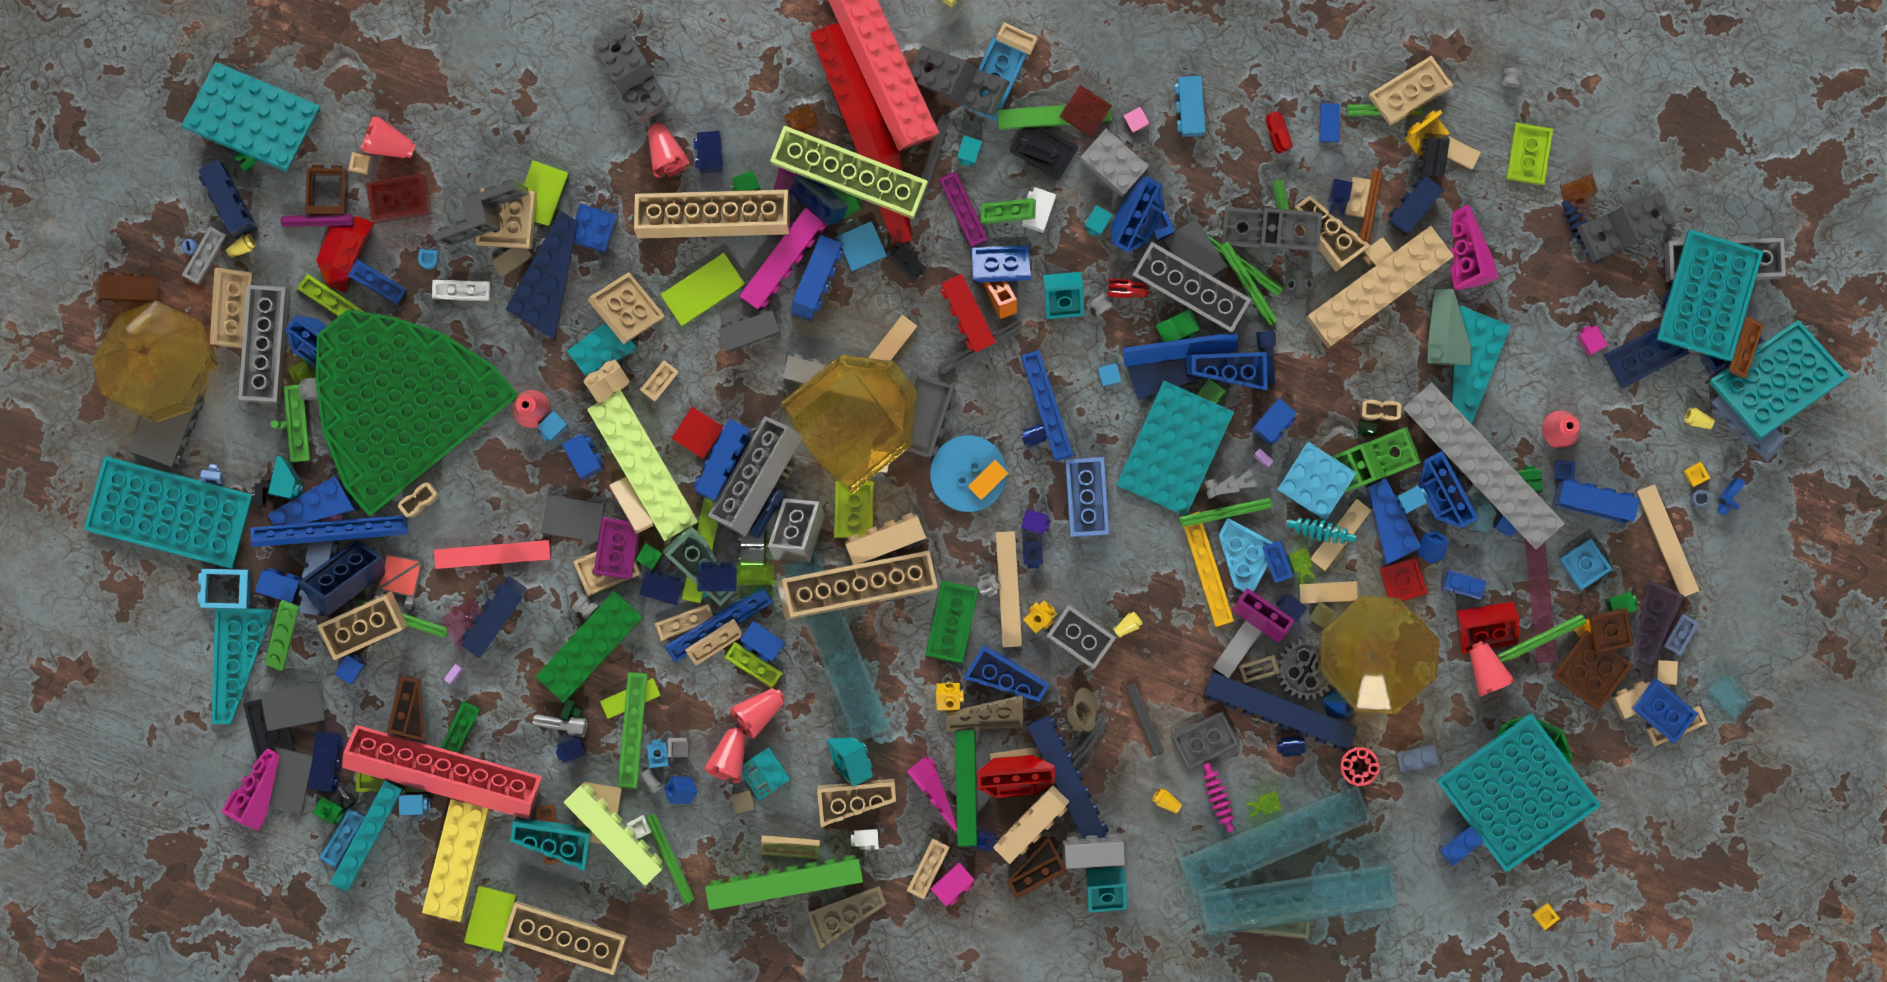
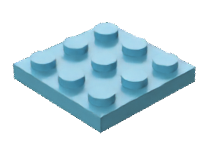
M1307 442L1277 490L1326 521L1357 472L1310 442Z

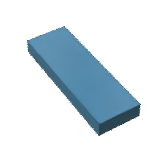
M349 808L319 858L337 868L365 816Z

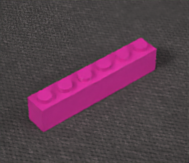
M808 204L791 226L790 234H785L740 294V298L757 311H760L761 308L765 309L771 301L769 300L770 296L773 293L777 294L782 287L780 284L784 278L788 279L792 274L793 269L791 268L794 264H799L805 256L803 252L806 248L810 249L816 242L815 236L818 232L822 233L828 225L826 223L827 218Z

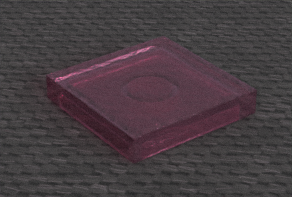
M474 598L440 618L460 651L465 649L460 646L463 642L461 639L466 629L471 630L474 626L471 622L475 616L482 614V610Z

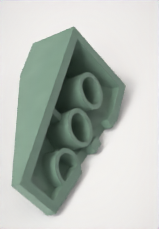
M1454 289L1434 290L1428 340V363L1433 366L1471 365V343L1466 333L1465 323H1463Z
M693 527L676 536L663 550L665 556L718 605L721 606L734 593L707 541Z

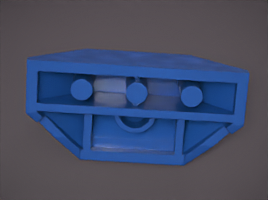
M1145 176L1127 192L1111 225L1113 245L1129 253L1148 244L1164 211L1161 191L1162 184L1149 176Z
M295 315L285 329L292 351L316 368L317 334L326 325L315 318Z
M1441 451L1425 459L1418 486L1420 489L1423 488L1428 496L1426 501L1435 518L1460 528L1478 520L1479 518L1472 500L1445 453Z

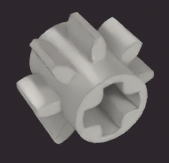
M990 573L979 577L981 581L977 583V586L983 596L987 594L988 597H992L999 593L997 589L1001 588V584L996 575L991 576Z

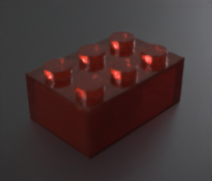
M423 173L366 183L371 219L375 224L432 215L427 179Z

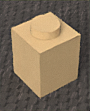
M1382 237L1362 253L1364 255L1362 258L1368 266L1374 268L1393 254L1394 251Z
M1654 660V678L1658 679L1667 688H1671V685H1677L1678 661Z

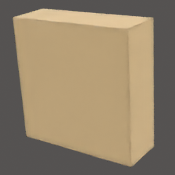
M352 152L348 171L368 175L372 156Z

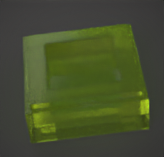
M306 360L288 367L295 385H299L301 380L314 378Z

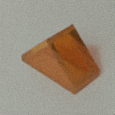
M809 105L783 116L784 122L788 127L800 132H804L819 121Z
M1593 174L1560 186L1564 201L1568 199L1570 203L1593 197L1598 193Z

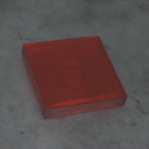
M1080 85L1059 117L1089 137H1092L1112 105Z

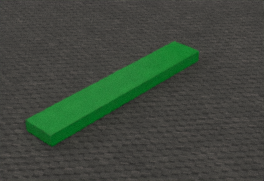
M975 730L955 731L958 847L978 846Z

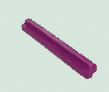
M352 214L282 216L280 222L282 227L352 226L354 216Z

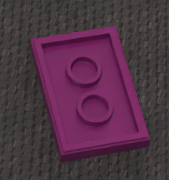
M602 517L593 574L632 580L639 533H635L629 521Z

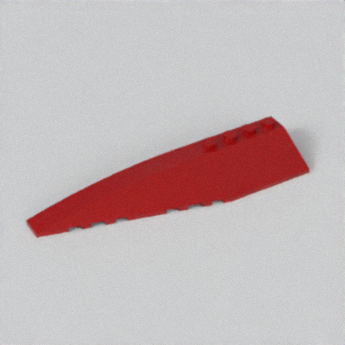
M840 24L828 25L810 32L811 40L857 154L903 171L900 151L896 147ZM878 206L894 247L897 242L904 244L911 241L909 217Z

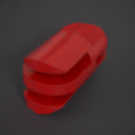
M1275 111L1269 113L1265 119L1266 126L1276 154H1281L1291 149L1293 143L1283 116Z
M1109 278L1108 280L1109 292L1107 297L1130 299V297L1143 298L1149 295L1148 290L1150 287L1147 283L1134 282L1130 279Z

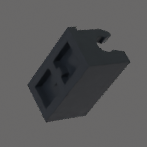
M897 242L895 247L886 253L913 283L927 270L901 242Z

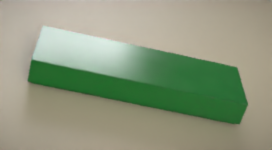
M462 701L440 748L460 754L481 709Z

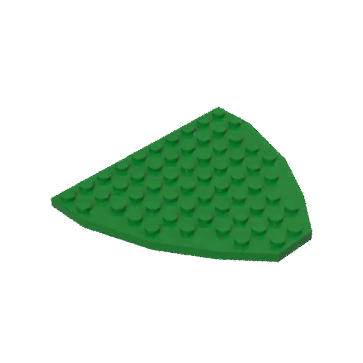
M346 310L317 334L316 388L322 432L344 487L369 517L519 395L492 363L442 332L396 317Z

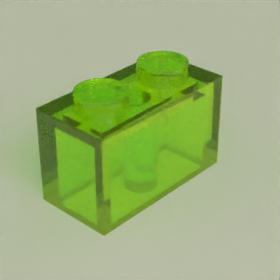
M735 565V585H775V566Z

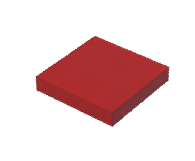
M692 406L671 439L704 459L724 426Z
M1416 557L1379 568L1390 605L1428 594Z

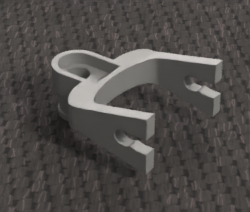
M1252 469L1237 479L1232 475L1219 485L1216 482V478L1204 482L1207 488L1208 499L1221 494L1240 492L1239 488L1258 486L1256 480L1246 481V478L1253 476Z

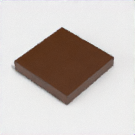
M1627 608L1588 615L1594 652L1596 654L1634 646Z

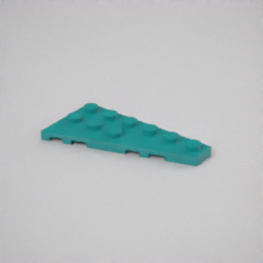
M1459 305L1466 333L1471 343V365H1453L1452 404L1472 424L1511 326Z
M215 608L211 724L233 723L275 609Z

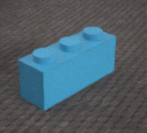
M1178 77L1177 83H1174L1175 94H1178L1179 102H1176V113L1180 114V120H1177V132H1181V137L1204 136L1205 119L1202 77Z

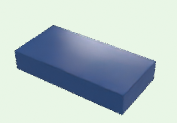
M1320 104L1319 142H1339L1340 104Z

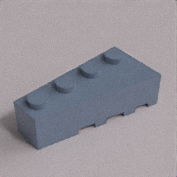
M1720 395L1711 402L1710 408L1712 413L1718 418L1721 417L1726 422V425L1735 431L1767 463L1783 447L1786 437L1777 429L1759 440Z
M337 540L309 542L305 560L309 564L303 570L302 579L338 553L339 546L336 544ZM301 588L298 595L301 601L299 613L326 616V614L314 607Z

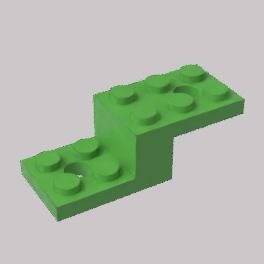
M1407 427L1332 456L1357 472L1345 492L1421 463ZM1393 447H1397L1400 450L1398 457L1393 456Z

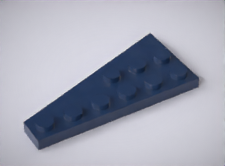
M563 211L559 213L505 309L552 339H556L560 310L569 274L568 269L571 263V254L579 223L577 219Z

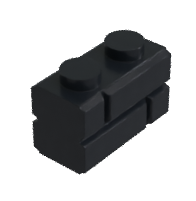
M1425 133L1424 139L1420 140L1422 154L1417 159V169H1419L1422 175L1444 176L1450 139L1447 135Z

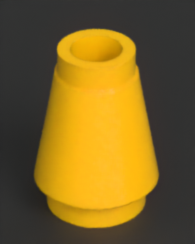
M1159 788L1152 798L1155 805L1175 814L1182 806L1167 789Z

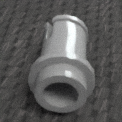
M651 768L640 774L650 788L649 792L655 794L663 788L661 786L662 782L658 781Z

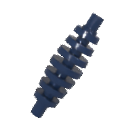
M1567 199L1561 202L1565 209L1563 215L1564 217H1570L1566 220L1567 224L1571 222L1574 224L1569 229L1570 231L1577 230L1576 233L1572 234L1573 238L1580 235L1577 227L1588 221L1586 218L1580 221L1579 218L1583 214L1581 212L1576 214L1575 211L1578 210V207H1573ZM1581 238V239L1577 240L1576 242H1577L1578 244H1580V243L1583 242V240H1582V238ZM1585 245L1581 247L1582 250L1586 249ZM1601 258L1595 261V263L1597 264L1601 262L1603 259Z

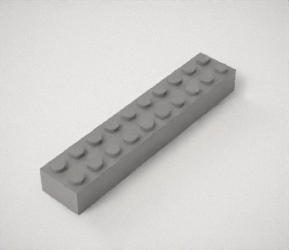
M1431 382L1403 408L1536 550L1565 524L1434 383Z

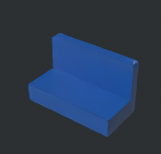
M1283 540L1262 547L1275 583L1295 576Z

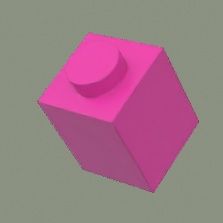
M1590 325L1580 330L1581 334L1576 336L1587 356L1608 346L1597 325L1592 328Z

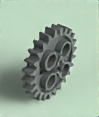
M1305 638L1304 643L1297 639V645L1290 642L1291 648L1289 649L1285 646L1284 650L1286 653H1279L1282 660H1277L1281 664L1279 667L1281 674L1276 676V678H1282L1279 685L1285 684L1284 692L1291 690V697L1297 693V699L1299 700L1302 695H1304L1305 700L1309 699V695L1315 700L1317 693L1323 697L1322 690L1329 692L1330 690L1327 686H1334L1335 684L1331 679L1337 678L1333 674V671L1338 670V668L1333 667L1337 660H1331L1334 653L1328 654L1327 652L1330 647L1323 649V642L1316 645V639H1313L1311 643H1309L1308 638ZM1302 650L1308 654V658L1304 662L1298 658V654ZM1313 654H1315L1316 657L1309 666L1311 672L1305 673L1302 682L1298 684L1297 682L1299 678L1304 673V669L1302 667L1307 666L1311 660V657L1313 656ZM1318 660L1323 661L1325 664L1322 671H1318L1315 668V663ZM1292 667L1298 670L1296 678L1289 676V669ZM1308 677H1312L1315 680V685L1312 688L1307 687L1305 684Z

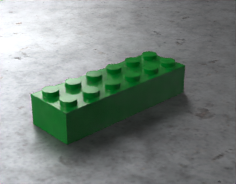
M613 591L535 677L565 703L644 617L617 592Z

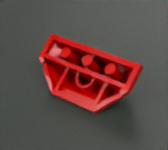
M355 216L352 226L329 227L316 259L328 287L343 293L347 292L352 280L347 274L357 259L360 260L374 227V222Z
M1034 755L994 758L977 771V789L995 798L1036 795L1049 785L1055 783L1054 765Z

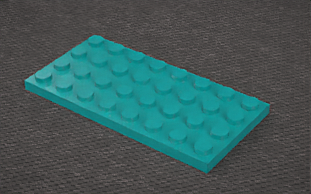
M104 456L84 530L234 569L252 503V494Z

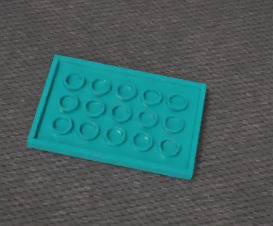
M215 62L181 126L187 131L288 172L321 108L318 104Z
M1689 229L1656 340L1731 362L1764 251Z
M1797 320L1756 348L1746 378L1734 375L1727 368L1711 379L1709 384L1752 433L1761 440L1846 381L1849 375L1807 328Z
M1164 380L1116 485L1187 516L1234 411Z

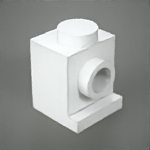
M878 829L855 830L854 835H851V846H859L860 850L871 849V845H875V849H879Z

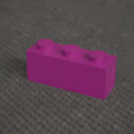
M1248 588L1245 589L1231 610L1278 643L1283 639L1295 621Z

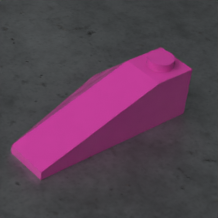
M1470 205L1452 213L1454 248H1451V253L1454 257L1450 270L1454 289L1460 290L1482 286L1497 279L1498 275L1494 259Z
M267 748L253 765L252 773L248 777L244 776L241 780L243 783L237 791L233 790L221 812L237 822L258 831L264 823L268 812L280 755Z
M923 757L908 769L907 772L956 832L957 824L938 772L935 769L937 764L931 757L929 759Z

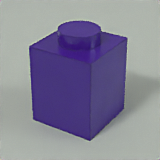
M1026 509L1021 529L1043 535L1044 531L1048 532L1051 520H1047L1049 515Z

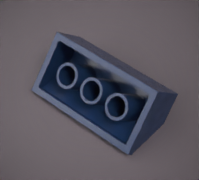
M356 540L301 579L299 585L314 607L328 616L386 574L383 557Z

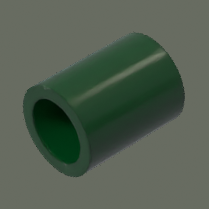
M1360 420L1357 433L1375 436L1377 423Z

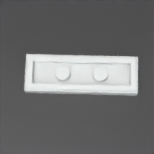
M433 280L432 299L490 301L491 282Z

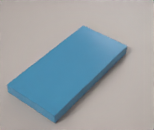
M993 37L978 70L1007 79L1010 82L997 109L1002 110L1027 53L997 41ZM989 89L983 91L982 97L988 94ZM967 108L971 111H974L980 115H983L997 122V113H995L993 117L988 114Z

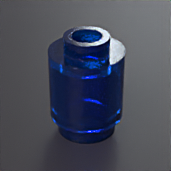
M1040 423L1023 429V434H1020L1023 444H1028L1029 447L1045 442L1047 439L1043 424L1040 425Z
M1299 736L1280 738L1279 742L1276 743L1277 753L1281 754V757L1301 756V754L1306 752L1304 738H1299Z

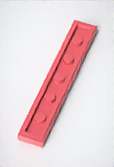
M550 541L434 550L435 569L551 560Z

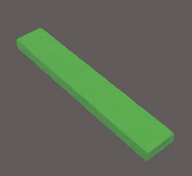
M1110 102L997 110L996 112L998 130L1112 122Z
M628 672L618 787L637 789L648 673Z

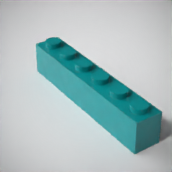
M384 781L330 884L345 892L352 889L395 809L399 796L403 794L406 787L392 781Z

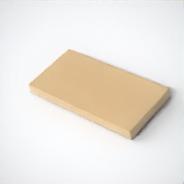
M1430 56L1374 90L1368 97L1388 125L1391 126L1450 90L1453 84L1434 58Z
M215 268L210 330L211 345L242 348L247 285H251L252 282L251 272Z

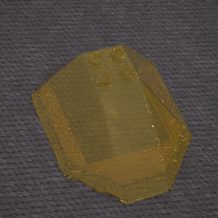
M839 355L784 399L781 404L794 431L803 436L801 441L818 463L853 494L911 447L918 391L895 361Z

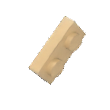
M1352 178L1345 212L1347 216L1365 218L1372 184L1371 179Z
M664 360L640 390L656 402L679 372Z

